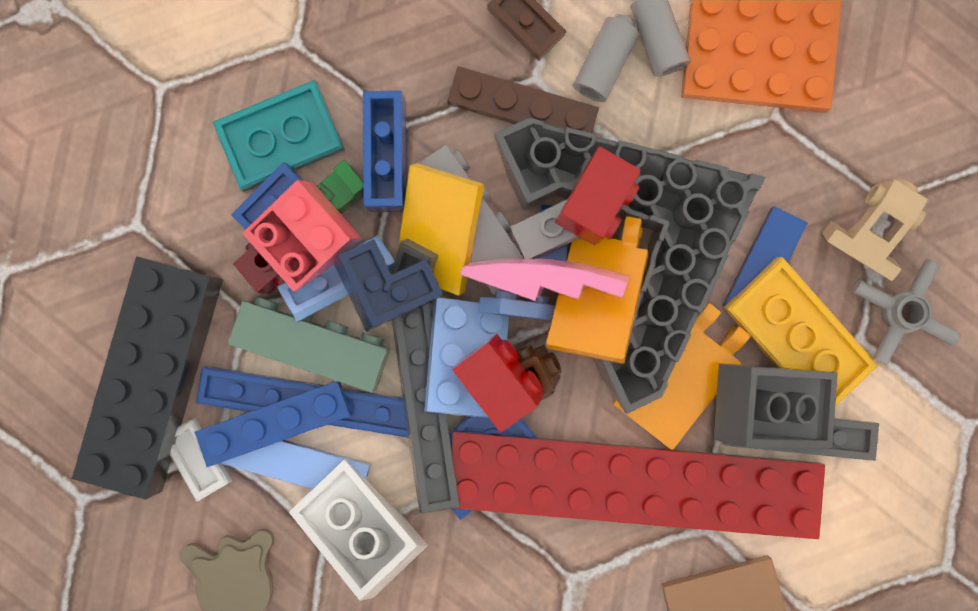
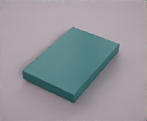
M315 80L212 122L237 184L243 192L261 185L283 162L287 163L295 171L345 150Z

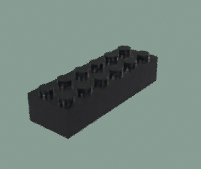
M136 256L72 479L144 500L163 491L172 459L170 456L171 448L177 439L175 437L176 431L182 425L223 279Z

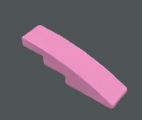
M528 258L474 261L465 265L461 271L463 276L534 301L540 296L543 287L579 299L585 285L623 297L630 277L591 265L552 259Z

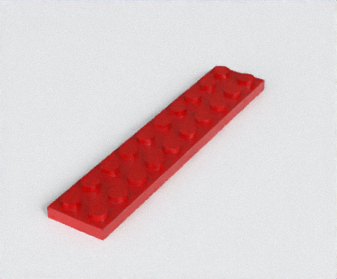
M453 430L451 452L460 506L455 507V509L818 540L820 537L825 464L820 462Z

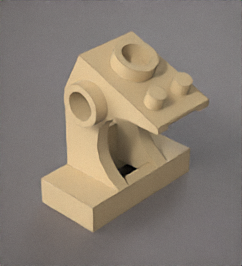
M902 179L885 181L882 184L878 183L870 189L866 196L865 203L870 205L853 227L846 230L830 221L822 234L830 244L890 281H893L902 269L893 258L889 257V254L908 230L913 231L922 223L926 215L923 208L928 199L917 193L918 188L915 185ZM886 212L897 220L890 231L882 238L870 229L882 213Z

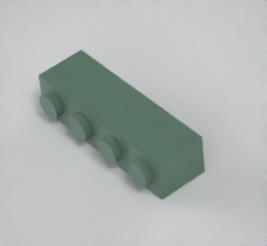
M256 297L255 302L242 301L228 341L229 345L371 393L377 390L391 349L382 346L384 339L364 332L361 338L347 334L349 327L327 320L326 326L312 322L314 315H309L296 322L292 313L287 314L276 310L278 303L261 297Z

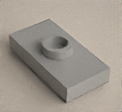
M567 199L510 227L524 258L537 259L580 238L554 223Z

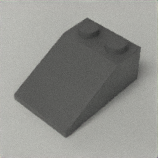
M719 363L713 440L743 447L832 448L838 373Z

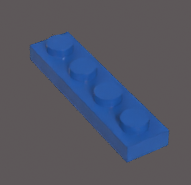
M335 381L195 431V435L206 467H210L350 417L352 413L341 382Z

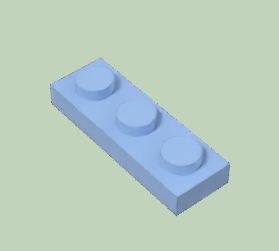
M377 235L364 242L367 243L373 239L375 240L391 273L394 259ZM334 265L296 292L286 282L277 286L296 322L348 296Z

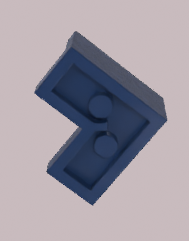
M374 239L339 254L334 261V266L366 332L424 306L443 295L427 259L391 275Z

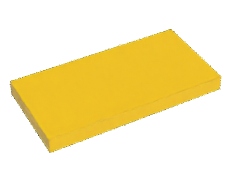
M776 257L723 307L735 322L751 335L750 338L777 368L837 372L835 407L878 367L877 363L783 257Z

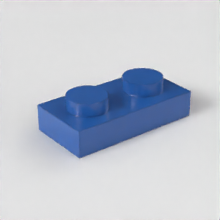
M283 162L231 215L246 230L297 180H304L287 163Z

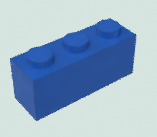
M401 90L363 91L364 207L370 212H403L407 190L406 100Z

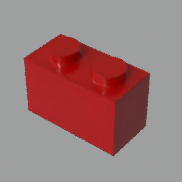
M599 146L590 158L554 223L594 246L604 237L610 239L621 222V218L616 216L622 204L628 206L640 187L634 182L641 170Z
M495 334L464 357L452 371L501 433L536 409L544 394L542 392V384L537 376L531 371L526 372L517 360L519 356L513 345L508 340H502L498 334Z

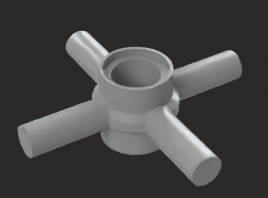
M925 260L909 291L898 293L893 297L861 279L854 284L852 292L881 307L882 319L889 326L872 358L876 362L887 365L903 334L914 332L918 329L933 335L951 346H954L961 337L959 332L931 318V306L923 298L940 267L937 263ZM905 304L910 309V317L907 321L902 317V308Z

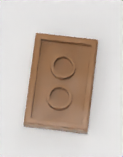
M768 555L661 584L668 611H786L772 558Z

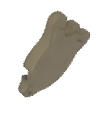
M267 529L258 530L248 540H241L234 536L226 535L218 542V554H213L196 543H191L182 549L180 559L194 574L196 579V595L202 611H264L274 589L272 574L267 561L269 550L274 543V535L271 531Z

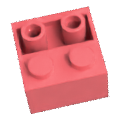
M297 180L242 233L294 292L332 267L339 254L352 249L362 239L313 182Z

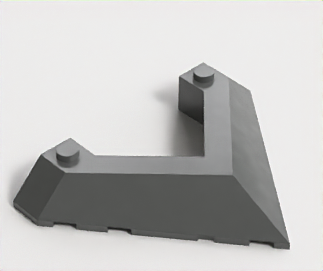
M527 118L494 133L507 177L523 210L555 195L568 199L590 158L599 146L641 170L634 182L640 186L635 197L628 206L622 204L616 215L623 220L626 217L639 218L642 220V227L653 230L647 247L648 260L625 363L598 358L593 359L603 380L626 414L661 398L668 385L669 376L676 362H679L689 341L690 332L699 313H702L729 256V249L732 243L736 241L749 214L748 209L755 194L760 190L766 177L728 170V167L700 160L684 159L680 155L620 140L616 142L596 137V134L569 127L564 129L544 124V121Z

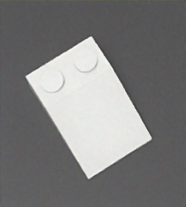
M345 459L289 511L291 516L360 601L374 598L428 546L410 523Z

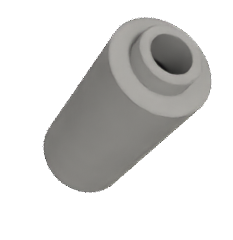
M635 0L631 4L630 9L655 76L662 77L674 73L690 64L691 60L669 1Z
M621 14L605 19L573 83L574 89L583 96L597 102H606L639 36V32L635 28L636 24L632 19Z

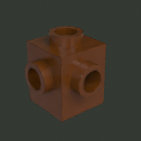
M530 344L516 350L519 356L517 360L526 372H533L530 367H534L536 373H533L537 376L543 387L542 392L544 396L542 400L551 396L555 392L554 389L561 378L559 374L562 372L553 352L548 353L544 344L535 349Z

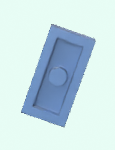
M496 291L495 298L480 297L479 313L552 321L556 305H549V297L539 296L535 301L527 298V301H520L517 294L508 291Z

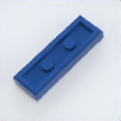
M775 206L772 207L722 306L725 307L776 257H783L788 263L808 222Z

